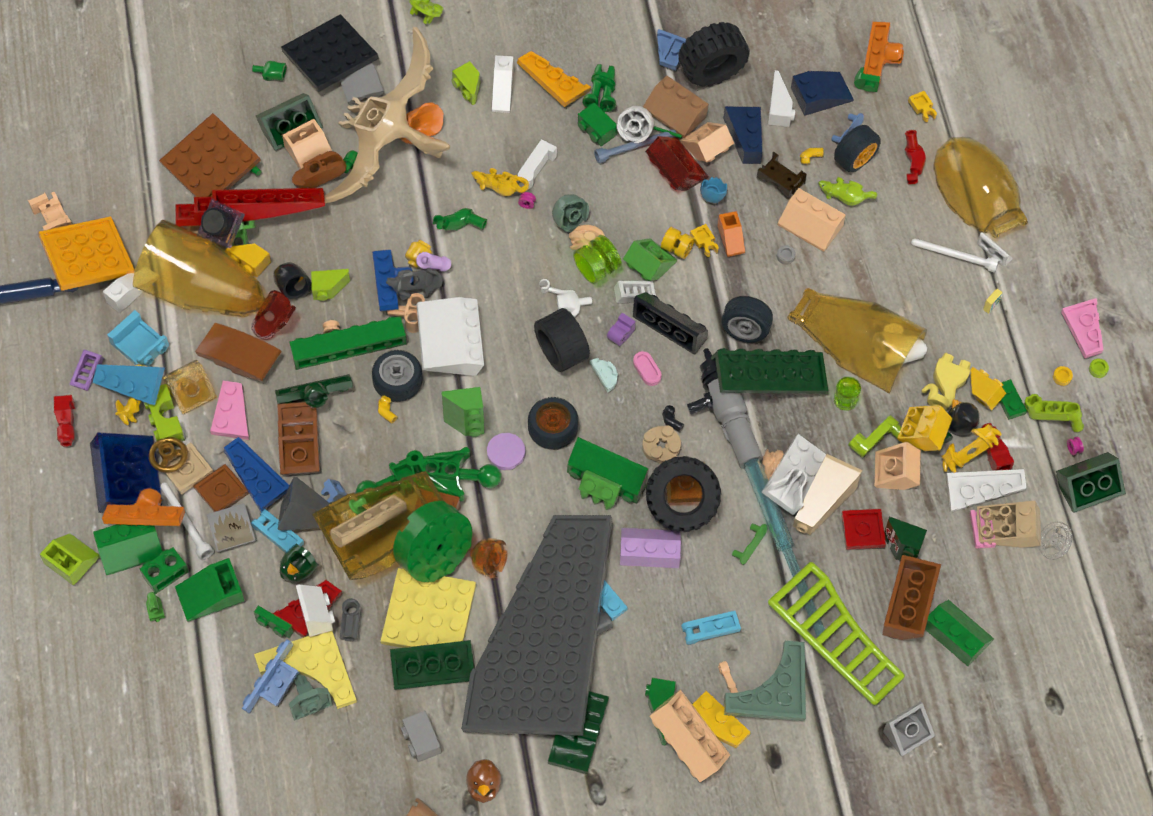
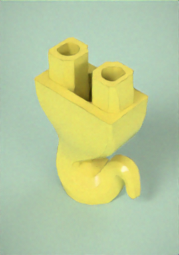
M948 353L939 358L933 373L936 385L930 383L921 390L922 393L930 390L927 398L930 406L941 405L944 410L952 406L956 390L963 387L967 382L970 374V362L961 360L959 366L953 364L954 357Z

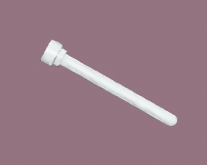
M912 239L911 241L913 246L983 265L988 271L994 273L999 262V258L995 257L985 259L919 239Z
M165 482L162 483L160 487L170 504L182 507L169 485ZM185 513L182 523L196 544L198 557L201 560L209 558L214 553V550L210 544L203 542Z

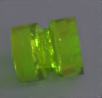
M843 377L837 382L833 398L836 407L840 410L849 411L857 406L861 392L859 381L853 377Z

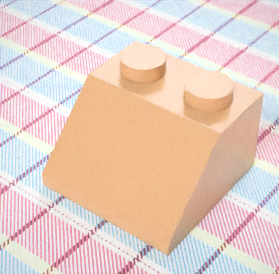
M707 122L680 140L697 160L705 162L714 160L716 155L728 151L729 147L734 144L725 124Z
M904 442L876 451L874 486L876 488L899 490L919 486L921 450L908 442Z

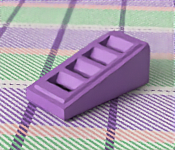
M84 349L70 385L88 391L93 382L97 364L102 365L104 360L102 355ZM87 360H93L94 364L87 362ZM84 366L92 367L91 371L85 369ZM81 372H84L89 374V376L85 377L80 374ZM79 378L85 380L86 383L82 384L80 382H77V380Z

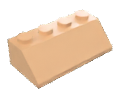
M681 689L650 715L654 726L660 729L666 742L672 745L679 759L685 762L692 776L697 778L699 782H702L718 771L729 758V752Z

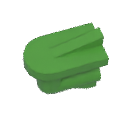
M148 593L146 606L149 620L159 622L161 618H165L162 602L155 593Z

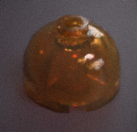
M497 538L480 540L470 553L473 568L480 575L496 578L495 574L498 571L502 572L506 564L507 550H504L503 546L506 543Z

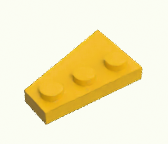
M707 691L692 704L720 741L737 748L750 735L751 732L734 716L724 715V707Z

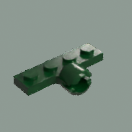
M350 374L278 389L275 390L278 404H288L293 400L301 399L305 400L308 406L319 408L326 403L327 395L330 392H345L349 388H353Z

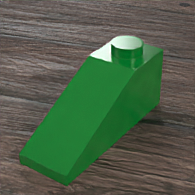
M652 678L651 685H646L645 696L649 697L648 706L651 714L674 695L676 681ZM656 728L661 744L666 746L663 733L659 728Z

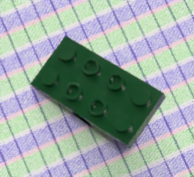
M589 691L583 735H555L548 764L588 774L609 696Z

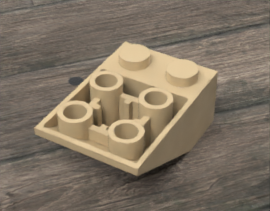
M1036 501L977 506V527L981 544H984V542L988 544L996 543V545L1019 548L1041 546L1040 509ZM979 510H981L980 515L985 522V525L982 528L980 523ZM991 520H992V523H993V529H994V530H992V528L990 527V526H991V523H990L989 521H991Z

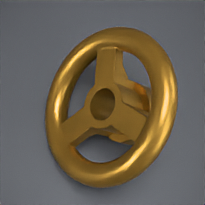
M173 437L156 441L149 451L150 464L156 470L164 473L180 469L185 464L188 456L185 444ZM173 444L178 445L180 449H174ZM157 448L159 449V454L162 457V462L160 465L155 460V452ZM182 456L177 464L167 467L168 462L174 457Z

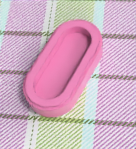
M643 351L636 353L633 358V365L643 382L649 386L659 384L662 374L651 355Z

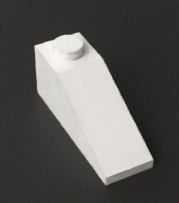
M495 55L492 112L510 113L513 56Z
M775 70L768 125L789 127L790 120H794L795 110L792 109L793 102L779 71Z
M145 265L135 270L134 273L126 274L116 279L103 291L106 303L120 314L159 279L160 275Z

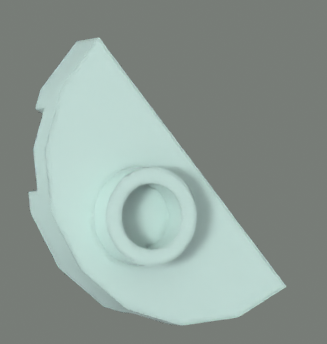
M599 358L590 360L589 363L607 393L610 392L617 383L618 373L615 366L611 362L599 360Z

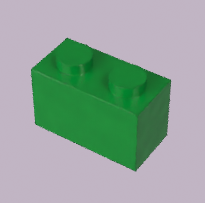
M592 103L578 113V127L585 131L591 140L595 143L597 142L601 147L617 136V124L595 103Z

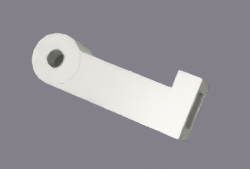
M542 139L518 173L519 177L528 180V189L533 186L535 177L547 160L554 161L557 157V147ZM518 181L520 187L524 186L522 182Z

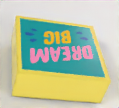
M999 289L995 290L986 300L983 310L989 314L999 303L1003 292Z

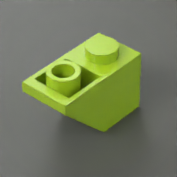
M469 61L452 71L451 81L456 89L459 88L463 98L474 105L476 104L480 86V73Z

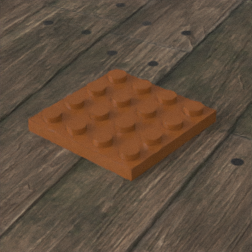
M212 113L159 161L195 197H212V190H229L256 166L261 159Z

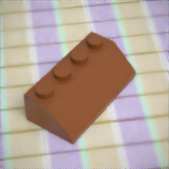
M902 555L882 635L900 640L924 636L941 564Z

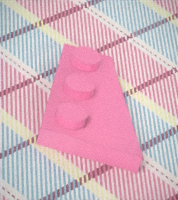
M1097 298L1063 308L1061 313L1084 358L1101 354L1103 352V343L1099 328Z
M222 382L210 430L211 435L232 438L240 437L241 439L249 440L242 383Z

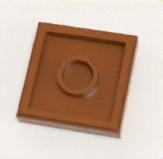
M226 464L194 485V489L213 512L230 508L249 494L246 487Z

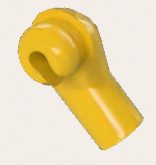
M823 148L806 149L800 154V162L802 164H809L810 157H823Z
M382 396L378 401V413L392 424L396 421L397 416L390 411L391 399Z

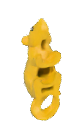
M490 168L489 172L491 174L479 171L471 172L475 181L480 185L481 190L487 187L493 189L501 196H511L515 192L524 193L529 188L527 179L505 171L502 172V175L497 174V170L494 168ZM517 181L522 182L524 186L520 187Z

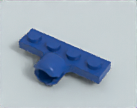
M391 250L372 251L379 310H397V292L386 283L387 278H395L398 272L402 270H413L411 267L394 268ZM414 277L410 280L411 285H414Z

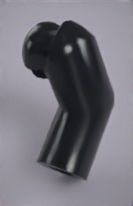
M667 405L662 412L665 425L681 432L684 424L675 419V408Z

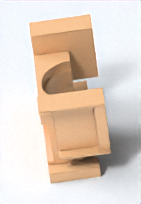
M45 192L38 197L28 200L33 214L41 212L47 225L42 226L43 230L72 225L55 192L51 193L52 199L48 200Z

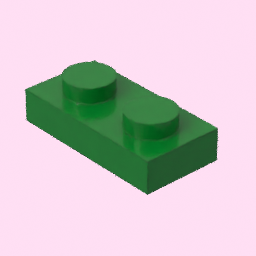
M1012 380L1001 382L1006 394L999 402L1008 420L1025 415L1027 410Z
M259 605L257 606L254 615L259 625L270 627L280 637H291L294 633L291 624Z

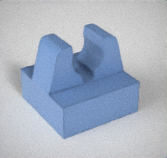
M328 479L323 483L325 487L321 494L324 496L330 494V498L326 500L330 504L344 501L348 497L339 481Z

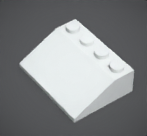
M456 297L417 302L422 370L476 376L484 366L477 299Z

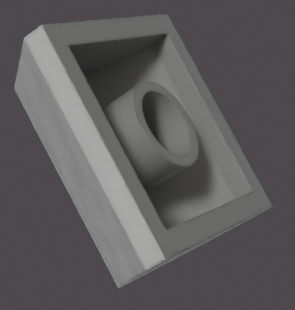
M921 701L889 720L883 731L900 756H904L935 736Z

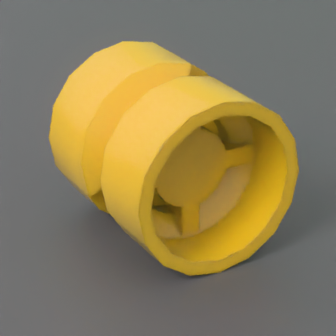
M670 227L663 237L661 248L668 252L674 251L676 256L685 259L694 245L695 238L686 233L681 235L680 230Z

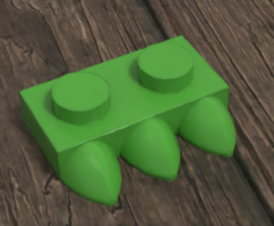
M586 470L579 490L582 499L592 495L594 505L603 500L605 509L609 510L615 505L622 486Z

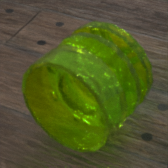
M604 235L597 236L595 240L592 239L589 242V246L583 245L573 252L577 268L586 280L592 284L598 283L606 277V273L611 274L622 266L617 249Z

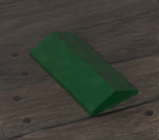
M471 640L390 649L394 690L467 682L474 668Z

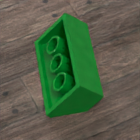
M580 437L576 439L567 464V473L575 479H582L586 470L621 485L618 496L622 497L626 502L637 504L647 486L649 468Z

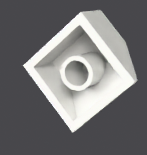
M296 585L309 637L333 631L332 623H335L333 612H328L326 606L330 605L327 593L323 594L322 588L318 586Z

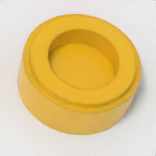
M1065 366L1057 367L1053 373L1054 382L1060 386L1068 385L1073 378L1072 371Z

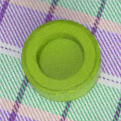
M1100 358L1092 360L1089 366L1090 374L1096 378H1103L1109 370L1108 363Z

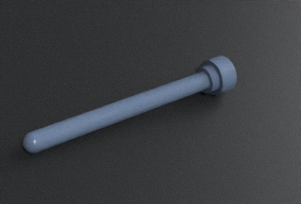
M663 132L650 136L640 143L630 142L608 150L606 148L595 149L594 155L598 163H603L610 156L674 136L669 132Z

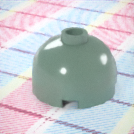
M574 194L560 197L552 210L555 223L566 232H572L576 227L580 226L579 224L583 220L586 221L589 215L588 203Z

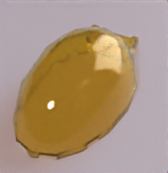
M950 137L936 151L933 170H935L937 187L947 206L954 214H958L964 223L979 229V232L988 233L989 231L994 238H998L1000 234L1020 225L1025 226L1028 224V220L1021 210L1019 185L1010 168L992 148L971 137Z

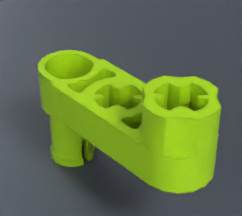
M1031 394L1025 398L1026 409L1031 419L1070 421L1074 432H1080L1084 429L1081 419L1082 411L1078 403L1042 401L1038 394Z
M890 415L867 438L859 432L849 442L848 446L863 458L887 433H891L898 438L901 426Z

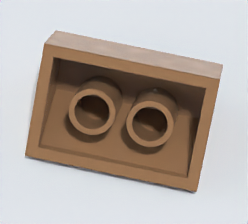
M666 76L654 87L643 108L647 109L654 118L685 138L706 118L709 104L669 76Z

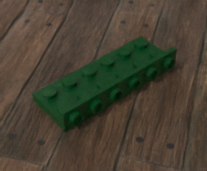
M726 348L718 349L711 356V360L716 361L720 393L826 394L829 391L823 352H816L815 350L798 352L795 349L789 351H781L780 349L763 351V349H755L753 351L737 349L729 351Z

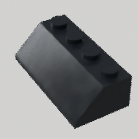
M644 292L634 297L633 317L695 355L707 340L708 329L703 324L696 323L687 314H682L675 310L672 305L660 301L657 296Z

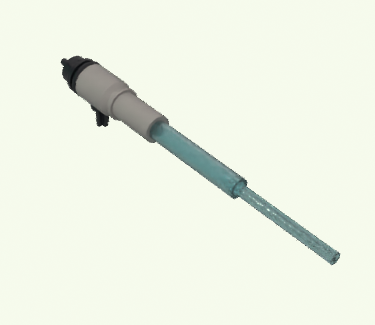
M705 348L703 352L706 360L700 365L702 372L701 382L703 383V388L709 392L703 394L704 398L687 404L691 415L709 408L710 411L714 412L717 421L722 422L721 427L727 441H730L740 467L744 468L748 475L777 550L783 551L791 574L794 577L801 570L792 550L794 542L779 505L762 493L768 478L761 463L763 456L749 424L750 418L745 414L747 406L741 393H720L716 361L711 360L712 354L708 348ZM804 578L796 585L801 597L809 590ZM812 598L804 605L809 617L817 610ZM821 618L813 624L817 637L825 630Z

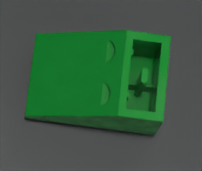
M230 558L210 564L175 586L187 622L244 602V597Z

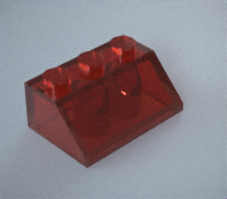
M658 136L645 151L649 156V160L660 169V174L668 179L669 185L676 191H687L709 177L678 138Z

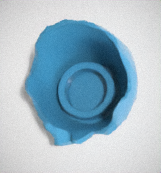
M711 177L709 181L704 179L700 187L702 197L710 203L720 202L727 194V183L724 184L721 178Z

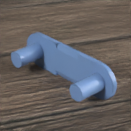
M850 113L848 119L852 120L853 123L841 137L833 135L832 141L839 143L848 132L862 124L864 115L862 113L858 115Z

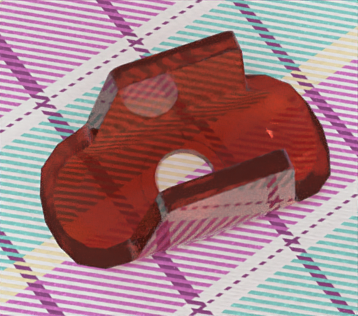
M276 290L270 291L251 324V330L261 339L268 340L272 338L288 323L296 307L294 305L291 306L290 300L281 292ZM268 311H271L274 315L272 321H267L264 317Z

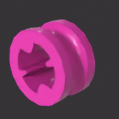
M529 192L521 193L518 204L523 208L532 209L536 197Z
M1078 436L1067 440V447L1071 455L1074 456L1077 452L1083 453V443Z

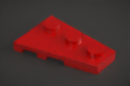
M325 580L317 586L322 588L323 594L327 593L330 605L326 606L329 610L342 595V591ZM299 599L291 601L285 608L272 613L291 624L293 631L304 638L308 635Z

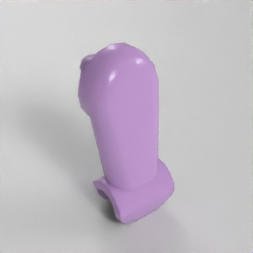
M422 252L416 258L417 265L422 269L431 268L446 271L451 267V260L446 256L440 257Z

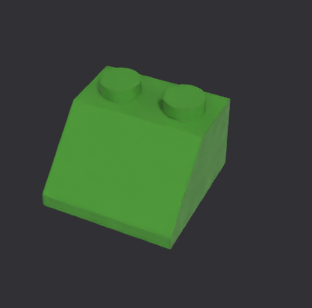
M651 238L633 241L623 258L631 269L640 272L641 277L647 281L658 280L677 262L675 257L662 249Z

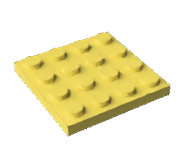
M398 568L383 628L381 644L403 648L464 641L476 582L446 576L434 582H420L404 569Z

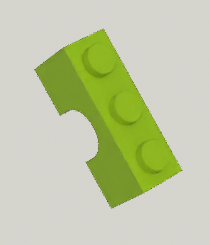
M167 384L160 385L155 405L144 402L146 410L150 409L151 414L148 415L151 426L155 425L157 429L153 431L156 441L168 437L185 441L178 417H163V414L168 410L174 409Z

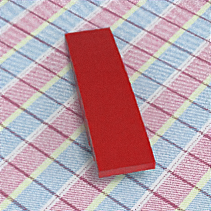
M323 188L212 190V197H194V204H175L176 226L201 225L202 215L206 210L213 207L219 209L222 206L225 207V211L231 214L233 223L316 209L325 206Z

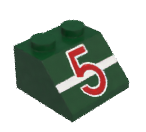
M889 516L884 531L885 541L896 560L901 561L902 555L917 558L927 530Z

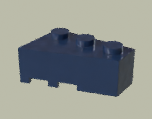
M725 106L723 119L735 142V147L742 164H761V107Z

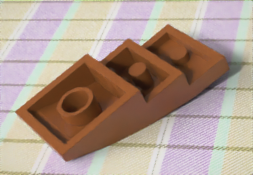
M214 323L195 352L200 357L213 360L216 365L229 368L234 374L262 381L282 351L247 333Z
M306 402L277 404L280 475L320 472L317 408L308 406Z

